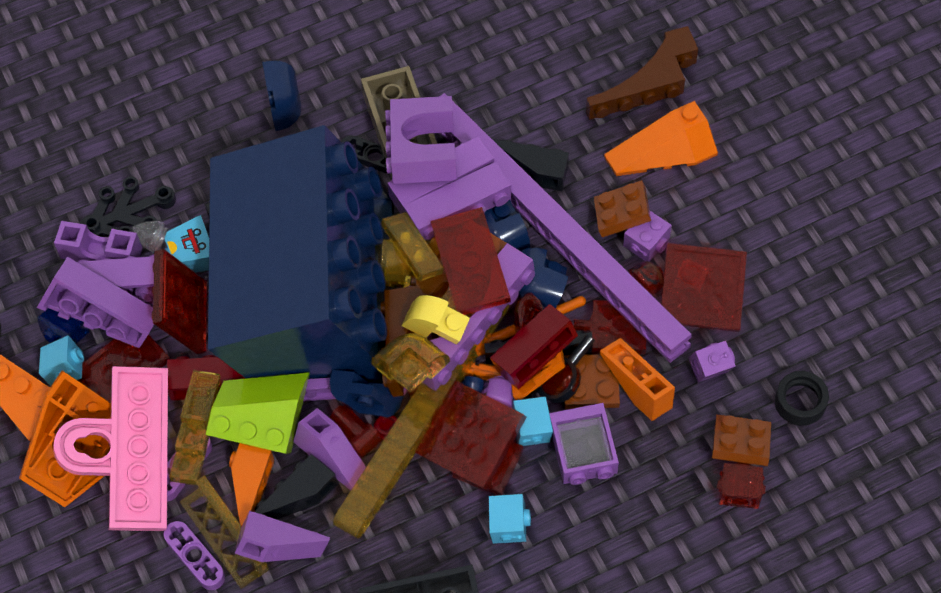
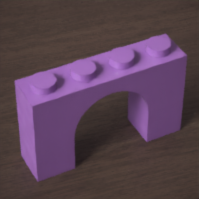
M452 96L390 99V110H385L387 157H390L386 158L387 174L392 173L393 184L457 180L455 143L423 145L409 141L411 138L421 134L454 132Z

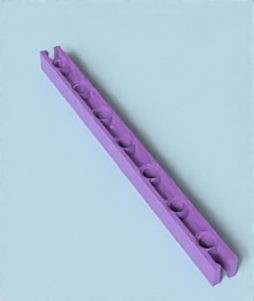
M452 101L454 132L439 134L448 143H455V147L465 140H471L479 136L494 157V162L498 164L511 184L510 201L513 207L670 363L691 347V343L688 340L691 339L692 334Z

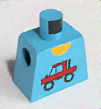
M201 215L165 232L163 236L168 248L153 252V254L164 256L169 263L173 262L174 268L180 276L208 271L209 237Z

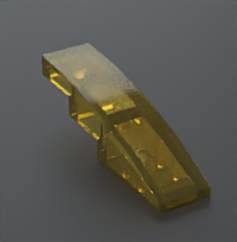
M193 370L180 416L181 426L175 444L176 454L169 476L171 482L198 485L210 437L205 434L211 409L218 394L220 374Z

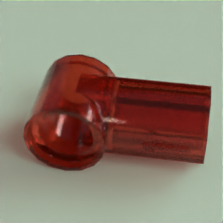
M345 405L338 406L329 417L339 426L361 459L382 442V438L371 424L364 423Z

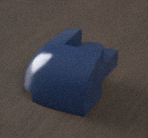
M282 61L262 62L275 131H280L292 126L301 114V101L295 70L291 65Z
M510 199L502 206H495L486 210L481 216L472 217L465 221L466 224L469 220L473 221L519 251L530 248V239L520 213L517 214Z
M527 248L522 250V253L533 259L535 276L530 284L524 285L520 289L519 294L521 297L519 300L540 310H543L549 304L556 308L568 280V276H566L567 267L546 259L547 250Z
M332 370L329 384L331 393L349 409L364 415L385 418L393 416L399 410L404 396L393 397L389 388L384 387V384L369 383L355 372Z

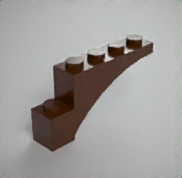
M686 26L664 32L663 43L644 67L621 84L605 92L588 97L586 100V113L589 120L603 118L615 112L628 111L633 107L644 104L650 105L658 100L675 98L683 94L685 78L680 68H688L696 64L698 47L689 27Z
M447 259L415 263L416 274H412L411 287L384 290L385 301L381 302V312L385 317L387 325L386 347H382V359L384 364H386V371H382L384 387L389 388L393 397L404 396V378L407 361L418 337V334L402 326L411 303L422 295L434 296L443 300L448 296H453L452 271Z

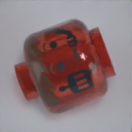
M640 262L627 271L651 295L656 294L663 287V271L652 262Z

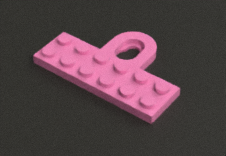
M112 366L111 419H74L65 423L55 436L53 445L54 456L64 470L76 475L110 476L109 530L164 531L167 529L168 368ZM98 435L108 441L110 451L103 458L95 459L85 453L77 452L74 448V443L80 438Z

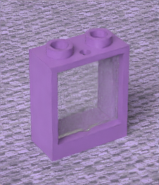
M603 403L549 413L553 428L552 439L563 484L571 483L572 485H578L586 482L587 479L597 477L598 479H608L618 473L619 462Z

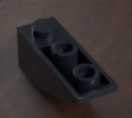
M493 140L541 188L563 191L568 170L569 152L556 148H542L534 144L513 143L510 140Z
M310 454L306 460L302 459L296 464L293 473L287 479H282L278 482L274 492L267 499H262L256 505L254 511L277 520L316 506L338 485L336 475Z

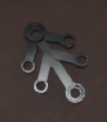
M129 176L123 180L124 190L112 213L105 215L109 204L116 199V195L112 187L105 186L99 191L100 201L94 213L84 217L80 224L87 225L90 232L100 237L102 235L109 236L111 229L133 232L129 226H122L119 229L109 226L116 222L143 229L146 233L151 234L158 229L156 218L153 216L141 218L134 215L156 205L162 209H169L176 203V196L172 188L161 186L155 191L154 195L129 205L134 193L140 187L138 180L133 176ZM130 183L135 184L133 187H127ZM106 193H111L109 197H103ZM150 222L154 223V224H153L152 226H150V227H147V226H146V224H148V223H150Z

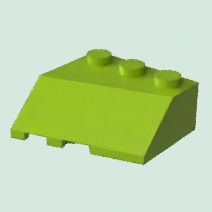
M310 372L223 381L212 406L205 435L284 454L291 453Z

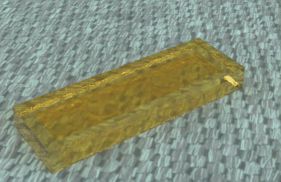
M406 212L382 219L383 229L418 281L443 273L444 267Z

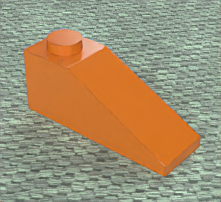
M619 338L600 350L601 357L633 404L651 421L673 408L675 387L624 340Z
M239 443L237 451H233L231 454L229 467L232 470L239 522L242 527L248 512H255L256 505L262 499L275 460L271 450Z

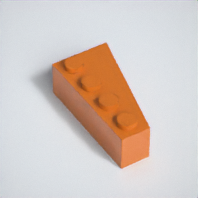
M0 355V407L25 437L31 441L45 394L50 387Z

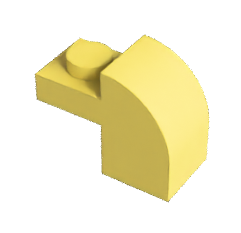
M422 295L411 303L402 326L424 338L433 332L457 345L470 318L448 307L449 302L446 300Z

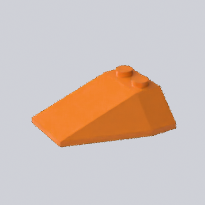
M61 371L45 394L19 479L63 507H66L104 476L76 475L64 470L54 456L53 445L55 436L65 423L74 419H111V403L64 371ZM89 435L86 438L76 440L74 443V448L77 452L85 453L95 459L103 458L110 451L108 441L98 435Z

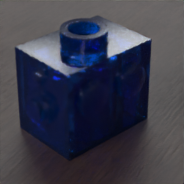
M47 308L46 311L37 317L40 331L49 343L69 336L77 344L90 332L89 328L84 327L83 321L72 317L66 320L58 316L59 312Z

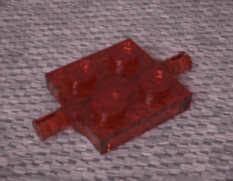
M593 300V313L590 320L574 319L575 330L592 332V337L595 340L592 347L593 353H600L601 349L621 338L638 354H646L647 339L607 300Z

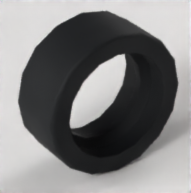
M794 371L786 375L779 382L775 396L776 410L783 419L791 424L798 426L811 425L817 422L825 413L829 400L828 387L814 373ZM793 386L808 387L817 395L818 403L810 411L794 409L786 401V392Z

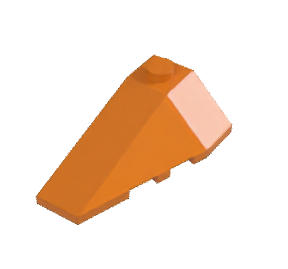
M693 101L658 119L605 153L604 158L614 174L622 176L647 172L648 169L663 167V170L682 164L694 166L717 156L718 151L708 120L696 102Z

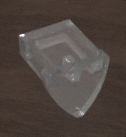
M146 221L132 226V231L137 233L140 243L151 252L159 253L168 228L161 221Z

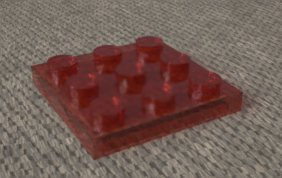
M667 243L661 305L683 326L739 332L741 328L747 252Z
M165 249L154 251L153 311L151 314L153 324L194 353L201 354L206 352L207 282Z
M455 380L415 453L487 490L527 417Z

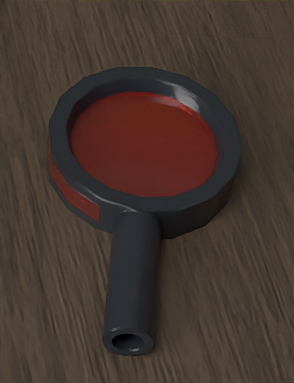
M586 334L569 358L564 357L565 367L537 388L538 393L552 403H562L569 400L580 386L581 374L576 365L595 340Z

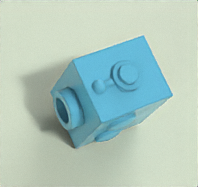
M69 336L41 347L39 374L50 386L61 371H64L76 380L82 378L83 351Z
M546 397L513 401V408L508 422L510 432H515L517 446L549 443L553 434V428Z
M523 494L489 496V529L493 544L526 542V526H531L530 509H525Z

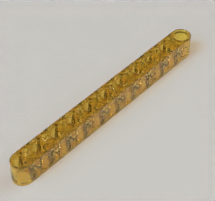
M489 284L484 286L465 316L470 318L477 311L486 296ZM509 304L502 311L499 321L495 325L491 324L486 330L483 340L470 349L465 362L455 367L451 378L445 385H440L434 391L423 382L420 384L339 508L333 521L334 526L357 539L365 533L482 351L484 343H487L510 306Z

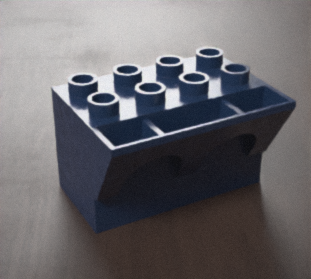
M325 125L210 158L208 350L245 378L310 372L309 379L330 378L332 370L355 372L369 383H383L382 371H386V364H384L382 359V347H386L387 325L385 317L381 312V302L385 301L384 290L396 289L393 201L389 197V192L381 185L377 171L373 167L365 168L358 161L352 144L348 141L341 143Z

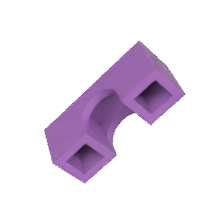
M61 221L54 241L60 258L66 259L69 257L74 261L102 260L103 258L123 259L128 256L140 257L142 245L135 232L111 229L109 237H100L90 232L85 224Z

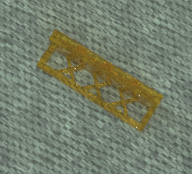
M203 476L195 481L198 489L182 499L180 504L239 588L242 589L269 571L266 562H259L238 554L228 555L222 553L223 540L232 541L237 544L241 525L208 479ZM203 496L207 502L205 513L193 511L189 505ZM198 518H204L203 523ZM208 519L221 521L220 534L209 533L206 530ZM213 539H218V544ZM228 560L234 561L233 567ZM238 562L250 563L255 569L242 579L236 572Z

